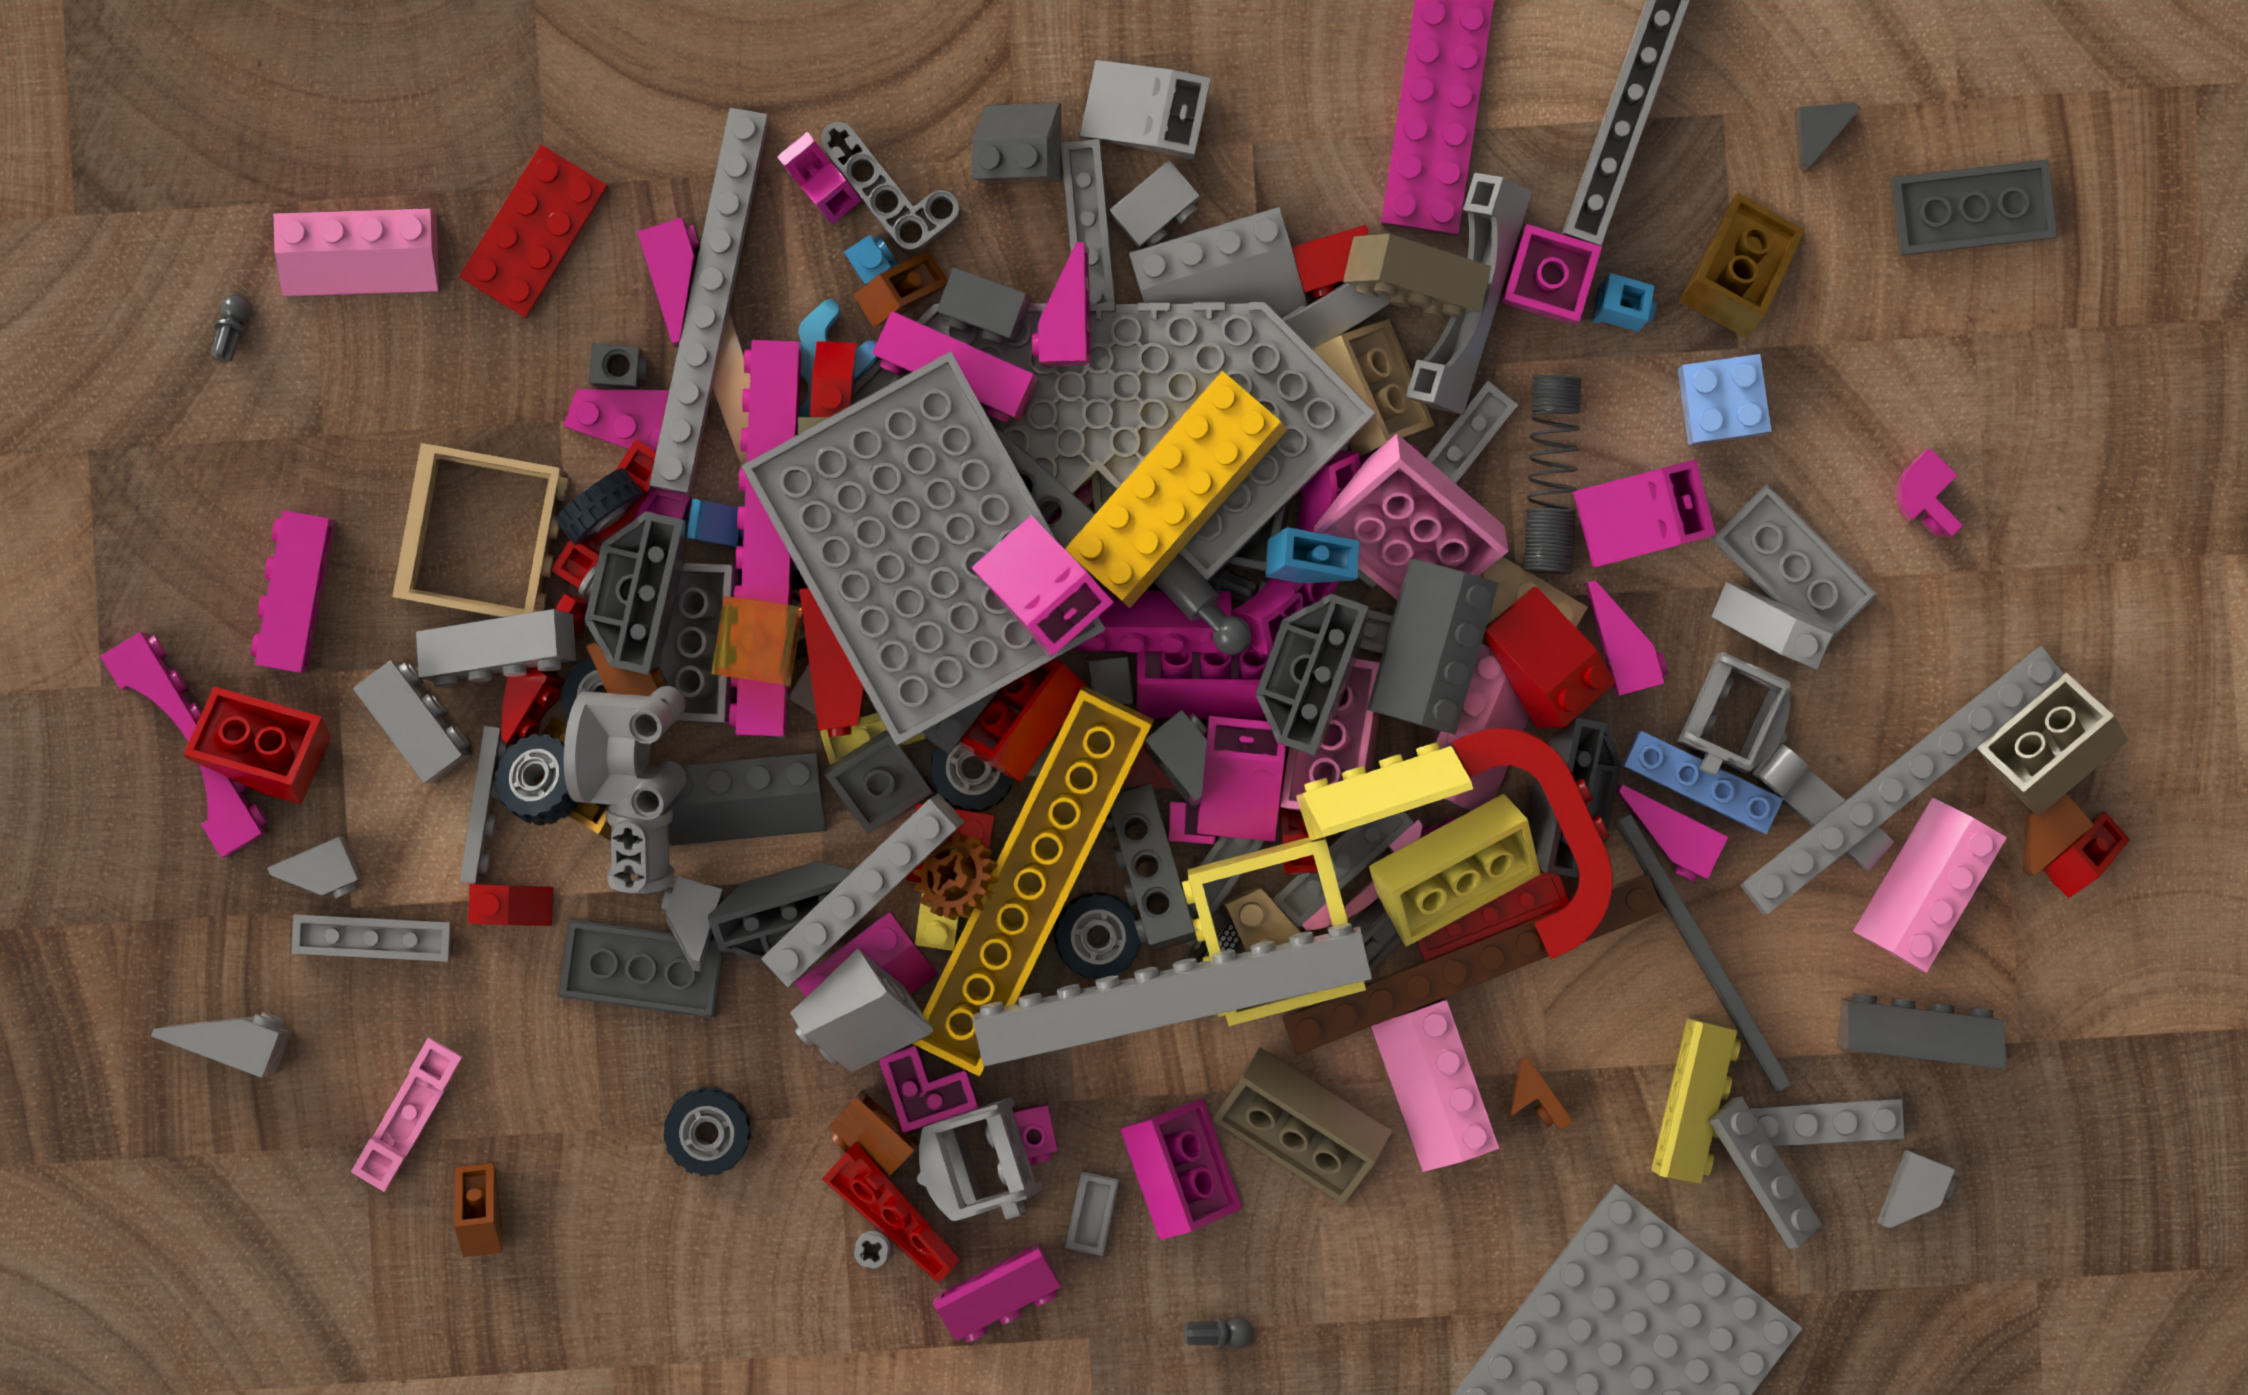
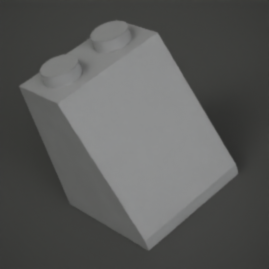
M859 948L790 1012L798 1025V1028L795 1030L798 1037L809 1047H812L814 1044L820 1047V1053L830 1064L836 1066L840 1063L851 1073L928 1036L934 1030L906 987Z

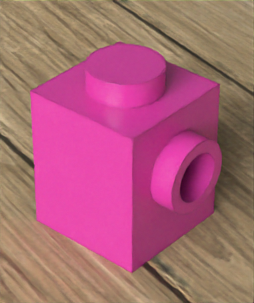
M1049 1103L1013 1110L1029 1163L1037 1164L1052 1160L1051 1153L1058 1152V1146Z

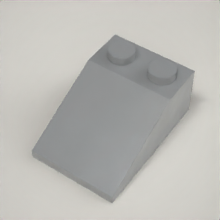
M262 1012L261 1015L255 1014V1016L164 1026L153 1029L151 1037L264 1078L276 1074L292 1029L283 1026L284 1019Z

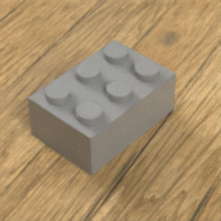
M390 660L355 686L353 690L421 781L426 784H435L472 756L467 749L471 742L458 726H450L444 719V716L448 714L446 708L435 695L431 696L424 692L420 685L425 681L419 678L416 668L411 663L407 665L405 662Z

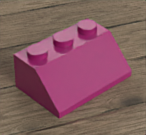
M891 911L796 981L795 984L804 996L807 997L858 948L903 984L910 994L935 977L938 972L921 949L915 945V941Z
M1203 1098L1144 1118L1120 1129L1159 1240L1192 1232L1242 1209Z
M1038 1242L937 1294L933 1305L954 1340L958 1341L964 1337L966 1342L969 1343L986 1334L988 1331L985 1326L999 1319L1001 1324L1004 1325L1021 1316L1020 1308L1034 1301L1036 1307H1039L1057 1297L1055 1290L1061 1287V1282L1041 1243Z

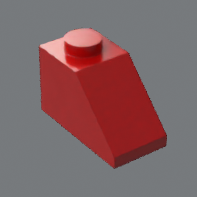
M1367 225L1292 247L1305 296L1313 294L1314 299H1320L1333 291L1335 286L1342 284L1353 237L1367 236L1369 232Z
M817 341L812 373L810 417H831L853 405L856 343Z
M2105 810L2091 821L2094 826L2043 868L2052 883L2060 888L2068 899L2097 880L2130 841L2128 836Z
M470 884L468 924L552 926L554 887Z

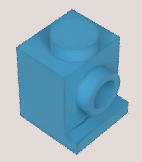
M868 235L844 251L845 256L865 285L880 273L898 265L879 235L873 239Z
M1610 273L1598 287L1592 322L1596 324L1605 322L1639 332L1646 323L1650 324L1656 312L1657 302L1652 300L1654 285Z

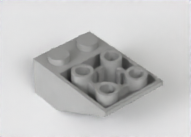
M1096 60L1080 137L1093 140L1100 139L1103 142L1194 160L1211 78L1171 69Z

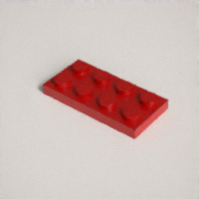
M540 144L459 277L527 319L608 189V185Z

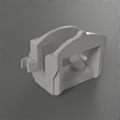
M1725 652L1717 653L1677 742L1704 754L1705 757L1699 769L1713 776L1717 774L1721 764L1744 774L1750 773L1762 763L1777 744L1786 742L1788 738L1785 727L1790 710L1791 685L1789 681ZM1730 672L1769 689L1739 755L1700 738L1702 733L1708 736L1713 728L1718 714L1712 711L1718 698L1725 700L1731 689L1734 679L1729 677Z
M1013 1097L982 1105L976 1109L923 1127L919 1144L921 1172L917 1176V1181L920 1185L926 1186L929 1195L937 1207L951 1221L961 1220L998 1207H1002L1006 1220L1018 1217L1026 1213L1023 1200L1042 1191L1041 1186L1043 1185L1041 1180L1035 1181L1012 1110V1107L1017 1106L1016 1100H1013ZM986 1119L988 1123L985 1128L988 1142L992 1147H995L1000 1161L997 1166L1000 1180L1004 1185L1008 1186L1007 1190L983 1196L961 1127Z

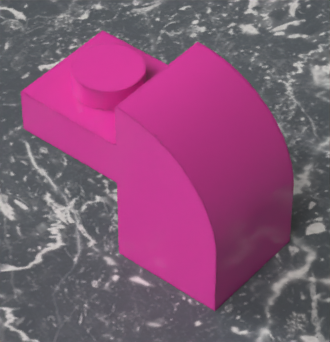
M808 132L777 156L794 181L831 225L862 201Z
M1931 448L1924 450L1901 474L1896 487V501L1901 515L1907 522L1914 520L1921 513L1925 517L1921 522L1928 531L1936 537L1942 534L1945 538H1949L1963 525L1936 497L1958 475Z

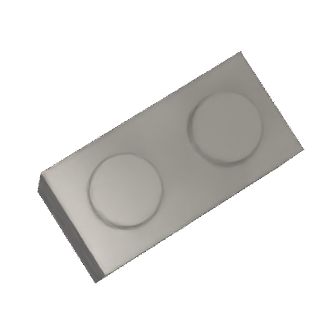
M1168 160L1109 210V215L1140 250L1146 244L1148 247L1159 244L1168 235L1165 228L1176 219L1182 224L1198 210L1195 203L1199 201L1200 195L1173 163Z

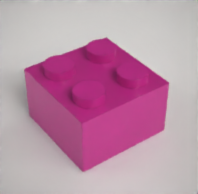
M1526 224L1520 237L1501 304L1576 326L1581 319L1602 246Z

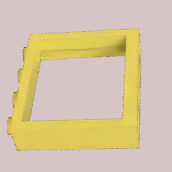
M1308 837L1187 869L1189 880L1182 882L1188 905L1196 904L1199 918L1192 919L1198 942L1206 941L1209 956L1202 957L1203 962L1212 960V954L1221 951L1203 886L1204 883L1314 855L1332 925L1348 923L1326 837L1312 841ZM1364 981L1220 1013L1218 1017L1226 1015L1228 1026L1365 991L1366 987Z

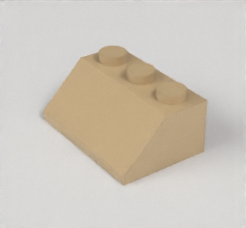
M1389 318L1341 334L1312 349L1376 413V416L1348 442L1351 450L1359 453V457L1377 451L1396 434L1406 439L1435 426L1426 405L1405 397L1413 373Z

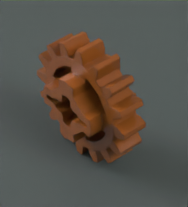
M956 832L953 838L949 837L922 862L924 863L922 869L913 871L914 875L921 877V882L914 886L915 891L924 894L920 899V903L931 907L930 912L938 916L944 914V917L951 920H956L958 914L962 917L970 918L971 907L982 911L984 909L981 902L983 896L992 898L994 895L988 890L989 884L998 883V878L990 875V871L998 866L997 862L987 859L992 851L981 845V841L972 836L967 838L966 835Z

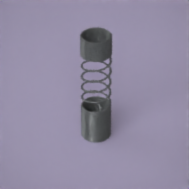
M1535 375L1532 378L1533 392L1531 393L1533 395L1531 397L1533 399L1531 401L1533 403L1531 410L1534 413L1530 417L1536 422L1562 428L1537 431L1532 433L1529 438L1534 442L1562 449L1534 452L1528 458L1538 464L1564 469L1534 472L1527 477L1531 482L1562 489L1540 491L1527 496V499L1532 503L1553 508H1528L1526 510L1527 518L1525 519L1527 521L1525 523L1527 525L1525 527L1527 529L1525 531L1527 533H1525L1526 548L1524 550L1526 552L1524 553L1525 561L1523 562L1525 564L1523 566L1525 568L1523 570L1534 573L1571 574L1574 568L1572 561L1574 560L1573 553L1575 552L1573 545L1575 544L1574 526L1576 524L1574 522L1576 520L1574 518L1576 516L1574 514L1576 509L1570 506L1535 500L1531 497L1577 491V489L1573 486L1540 481L1532 477L1544 474L1575 472L1578 468L1542 461L1533 457L1550 453L1578 451L1579 448L1577 446L1534 438V436L1578 431L1580 428L1574 425L1542 420L1534 416L1546 413L1578 414L1581 412L1580 397L1582 395L1580 393L1582 391L1580 389L1582 387L1580 385L1582 384V379L1567 375Z

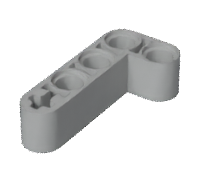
M833 122L825 127L821 135V145L826 155L901 250L907 253H918L957 223L960 216V207L952 193L945 190L935 191L913 207L848 124ZM838 134L841 138L848 135L845 141L849 150L853 153V156L848 161L840 147L830 148L834 144L831 138L833 135ZM858 149L862 151L860 153L855 154ZM861 163L870 164L874 168L872 178L866 182H859L853 178L854 168ZM889 193L895 195L898 198V205L894 211L884 213L877 209V201L880 196ZM945 200L952 204L953 211L948 218L940 220L931 214V209L936 202ZM909 224L918 225L922 229L921 238L912 244L904 242L900 235L902 229Z
M1777 744L1752 773V776L1772 794L1783 798L1782 802L1813 827L1846 800L1808 769L1809 765L1796 753L1783 744ZM1877 827L1844 854L1861 868L1870 872L1894 841Z

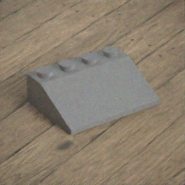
M1279 207L1129 253V260L1143 303L1265 302L1280 318H1283L1302 305L1307 307L1292 247Z

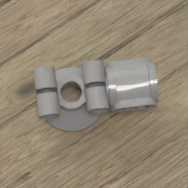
M661 686L650 696L583 691L574 701L569 715L564 743L566 787L569 796L575 802L608 804L606 807V821L611 825L612 866L608 869L607 879L608 885L620 892H658L668 889L675 881V869L669 864V823L673 820V805L671 802L685 787L687 777L683 768L676 762L663 761L657 766H648L650 744L657 741L681 716L685 709L684 697L675 687ZM630 874H638L639 876L633 881Z

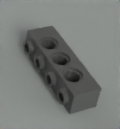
M991 422L1021 478L1029 477L1031 479L1033 489L1030 494L1042 516L1049 504L1058 503L1061 506L1062 516L1060 520L1054 524L1047 523L1056 541L1065 549L1096 513Z
M1148 784L1118 793L1105 823L1108 833L1116 831L1120 845L1113 847L1119 870L1127 868L1131 882L1124 884L1130 907L1138 905L1141 919L1134 922L1140 943L1148 942L1151 951L1155 952L1197 939L1152 785ZM1142 824L1148 829L1143 839L1134 841L1126 836L1128 829L1132 825ZM1153 861L1158 864V871L1152 877H1142L1137 873L1141 863ZM1160 897L1168 900L1169 907L1163 914L1155 915L1148 911V905L1153 899Z

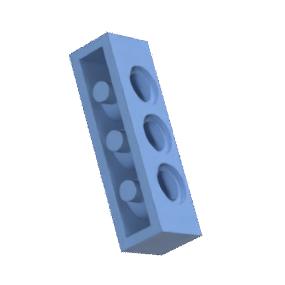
M1643 731L1636 732L1620 767L1759 834L1768 833L1783 798L1720 768L1717 774L1713 776L1699 769L1703 760Z

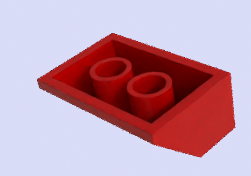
M1053 659L1000 688L958 743L998 772L1021 783L1065 722L1082 686L1086 685L1062 662Z

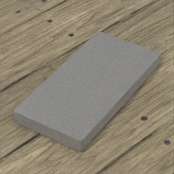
M1768 484L1758 491L1710 539L1768 598L1836 626L1830 642L1878 595Z

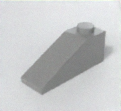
M1726 581L1711 616L1775 652L1816 670L1820 665L1836 627L1729 581Z

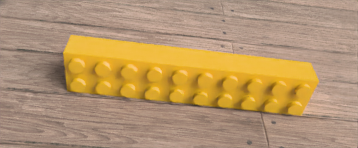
M1084 685L1082 686L997 860L998 866L990 874L998 878V883L989 884L988 890L994 895L992 898L983 896L981 902L984 909L982 911L976 908L973 909L971 917L968 919L923 1012L934 1030L928 1036L912 1044L980 1077L985 1066H983L974 1029V1013L980 1012L979 1007L993 1002H1003V1007L1016 1003L1154 719Z

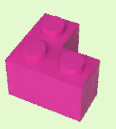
M916 1045L899 1049L879 1059L903 1133L979 1107V1102L967 1070L962 1069L930 1080L920 1049Z

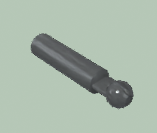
M1178 553L1154 580V583L1190 621L1203 619L1213 629V642L1218 650L1229 655L1242 653L1251 642V629L1247 622L1238 617H1227L1217 606L1220 594Z

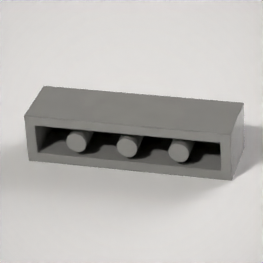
M555 609L416 632L419 678L433 681L434 686L440 688L457 686L458 680L469 678L470 682L492 680V674L503 673V676L507 677L523 676L527 674V669L538 667L539 671H555L561 669V663L576 661L573 614Z

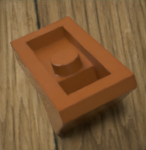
M1524 1055L1518 1060L1509 1114L1513 1116L1537 1099L1540 1104L1534 1109L1544 1124L1549 1127L1554 1123L1557 1129L1562 1130L1573 1122L1529 1057Z

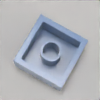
M1760 354L1685 364L1677 369L1688 446L1762 436L1772 432Z

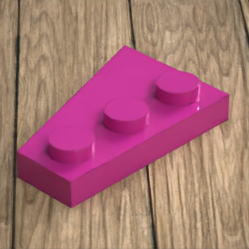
M576 389L563 426L629 449L634 440L637 439L649 448L657 451L669 390Z

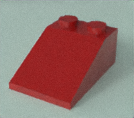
M1532 587L1486 626L1484 638L1536 729L1566 727L1616 683L1598 650L1538 587Z
M213 686L183 755L195 763L265 795L302 805L331 736L321 716Z

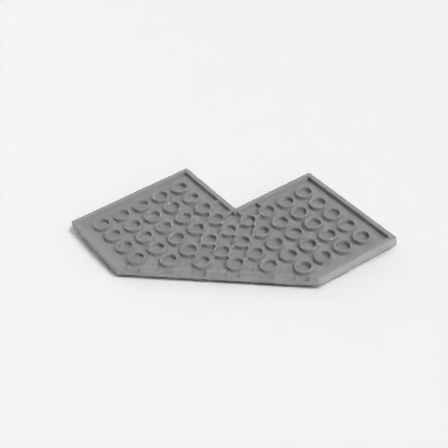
M1193 302V304L1090 303L1091 365L1044 367L1039 362V357L1033 356L1032 334L1038 333V322L1047 303H1030L1016 342L1005 339L1003 345L981 338L982 331L968 326L967 331L963 332L945 325L946 318L936 312L939 304H934L917 321L922 325L1033 373L1039 378L1020 421L1009 417L1007 423H1004L988 415L987 417L1074 495L1098 471L1118 489L1222 371L1277 417L1287 429L1285 434L1179 552L1207 581L1220 571L1376 416V413L1265 302ZM879 359L854 384L853 404L905 377L910 372L903 370L901 376H898L879 367L882 361ZM981 404L983 410L986 413L988 407ZM1023 477L1022 480L1031 493L1033 489L1032 481L1029 477ZM1051 503L1045 508L1043 516L1046 523L1061 509L1058 503Z

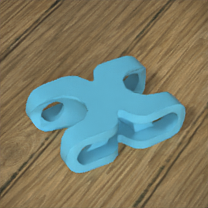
M833 298L822 302L799 326L798 334L802 343L801 377L808 384V396L800 406V417H810L812 373L817 341L828 342V332L840 316V306ZM866 341L856 349L854 382H857L879 359L872 354L877 344L876 341Z

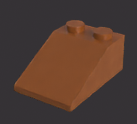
M863 1090L828 1126L833 1131L830 1138L842 1150L846 1152L856 1141L887 1178L915 1151L920 1143L909 1132L903 1133L901 1125Z

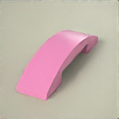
M1418 819L1414 820V823L1388 845L1393 853L1420 839L1423 825ZM1373 880L1344 905L1347 918L1357 914L1379 898ZM1325 902L1322 907L1301 924L1306 931L1332 925L1327 903Z
M427 1038L408 1071L410 1072L375 1134L366 1144L351 1173L383 1192L387 1190L435 1111L463 1056L434 1039Z

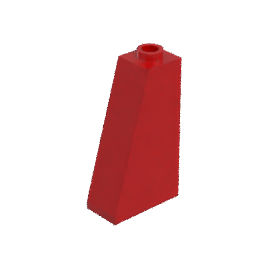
M809 588L799 589L818 730H828V737L851 735V727L860 726L865 689Z

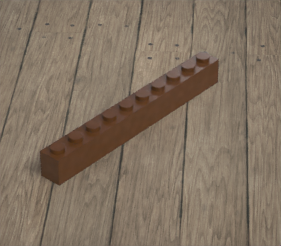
M1643 874L1612 886L1611 898L1605 915L1595 931L1584 942L1663 912L1648 874ZM1562 908L1430 960L1419 962L1365 984V991L1312 1004L1282 1016L1281 1018L1296 1055L1549 957L1534 923L1535 920Z

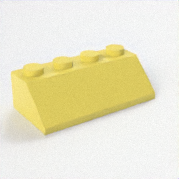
M1436 742L1417 748L1418 757L1403 761L1402 755L1398 754L1379 760L1381 768L1366 773L1364 766L1342 772L1343 781L1329 785L1327 777L1304 784L1306 792L1296 795L1310 841L1472 790L1474 789L1472 782L1452 746L1440 749L1439 743Z
M1505 794L1496 797L1369 866L1376 893L1406 947L1541 874L1528 819Z
M1687 1018L1651 1169L1659 1176L1701 1184L1703 1175H1710L1714 1153H1709L1712 1137L1718 1138V1135L1708 1120L1719 1111L1721 1099L1727 1100L1731 1090L1732 1077L1727 1076L1730 1061L1736 1062L1740 1051L1741 1039L1736 1038L1737 1030Z

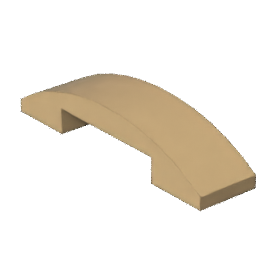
M729 313L713 389L742 466L747 463V452H741V429L748 428L749 412L742 411L743 389H750V373H744L743 349Z

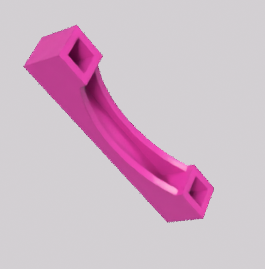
M139 632L100 656L120 690L128 691L132 688L152 700L173 720L189 742L202 709L196 702L190 704L183 691L187 689V685L176 669L170 671L163 659L167 652L156 635L150 637L148 633ZM199 764L205 783L208 803V820L201 825L220 857H230L268 834L264 827V824L268 823L264 812L256 802L251 805L243 792L248 787Z

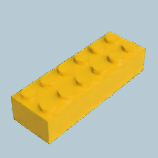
M1222 371L1068 544L1065 550L1126 606L1131 608L1285 434L1287 429L1277 417Z

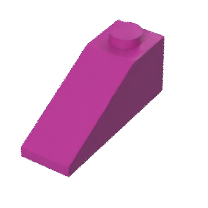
M682 217L637 231L672 344L675 347H678L680 343L697 258L694 249L700 247L694 225L686 226Z
M1084 242L1075 243L1038 322V333L1032 334L1033 356L1039 357V362L1044 367L1091 365L1089 247Z
M1596 580L1585 583L1606 665L1616 682L1612 686L1615 697L1664 684L1663 675L1668 674V669L1663 653H1656L1651 641Z
M1619 785L1616 790L1617 795L1667 861L1676 865L1674 873L1692 882H1695L1698 876L1708 879L1728 837L1633 789Z

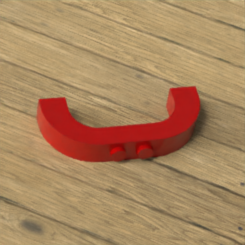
M1504 727L1487 728L1454 740L1452 743L1469 778L1493 767L1511 765L1530 772L1541 784L1578 865L1579 886L1575 896L1566 906L1535 920L1534 924L1550 959L1576 948L1595 931L1602 921L1608 908L1613 886L1612 864L1603 839L1609 837V834L1601 816L1598 815L1593 818L1587 803L1593 801L1584 779L1576 781L1569 765L1554 747L1540 737L1523 730Z

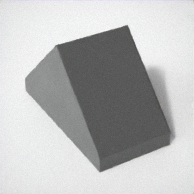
M1851 103L1799 107L1794 112L1798 167L1803 172L1815 162L1861 109L1858 105Z

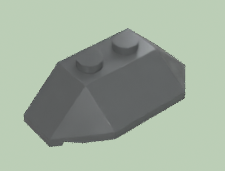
M644 512L636 520L602 543L585 622L611 667L646 675L651 674L667 639L684 565L685 520Z
M1331 593L1322 598V600L1282 620L1255 693L1277 743L1316 756L1333 724L1359 653L1369 606Z
M1576 717L1566 727H1562L1548 743L1565 759L1576 781L1584 779L1593 801L1587 803L1593 818L1598 815L1601 816L1608 831L1621 765L1614 743L1609 736L1608 723ZM1535 778L1528 823L1541 870L1546 873L1578 878L1579 869L1547 796L1541 784Z
M816 861L741 883L708 915V921L719 951L733 952L743 957L763 961L761 958L854 870Z

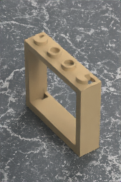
M421 443L392 597L497 617L545 611L547 593H542L544 578H551V568L554 565L555 558L554 555L549 554L551 540L558 539L561 528L555 520L558 502L565 501L569 483V479L563 477L564 470L558 467ZM439 460L548 479L524 609L416 590Z

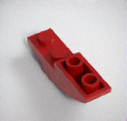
M564 593L555 610L573 614L574 636L584 629L588 602L581 597ZM538 667L527 669L526 675L508 677L503 698L501 739L507 743L516 744L517 740L523 737L528 738L532 734H537L540 729V721L546 711L557 702L560 696V688L565 680L554 673V671H539Z

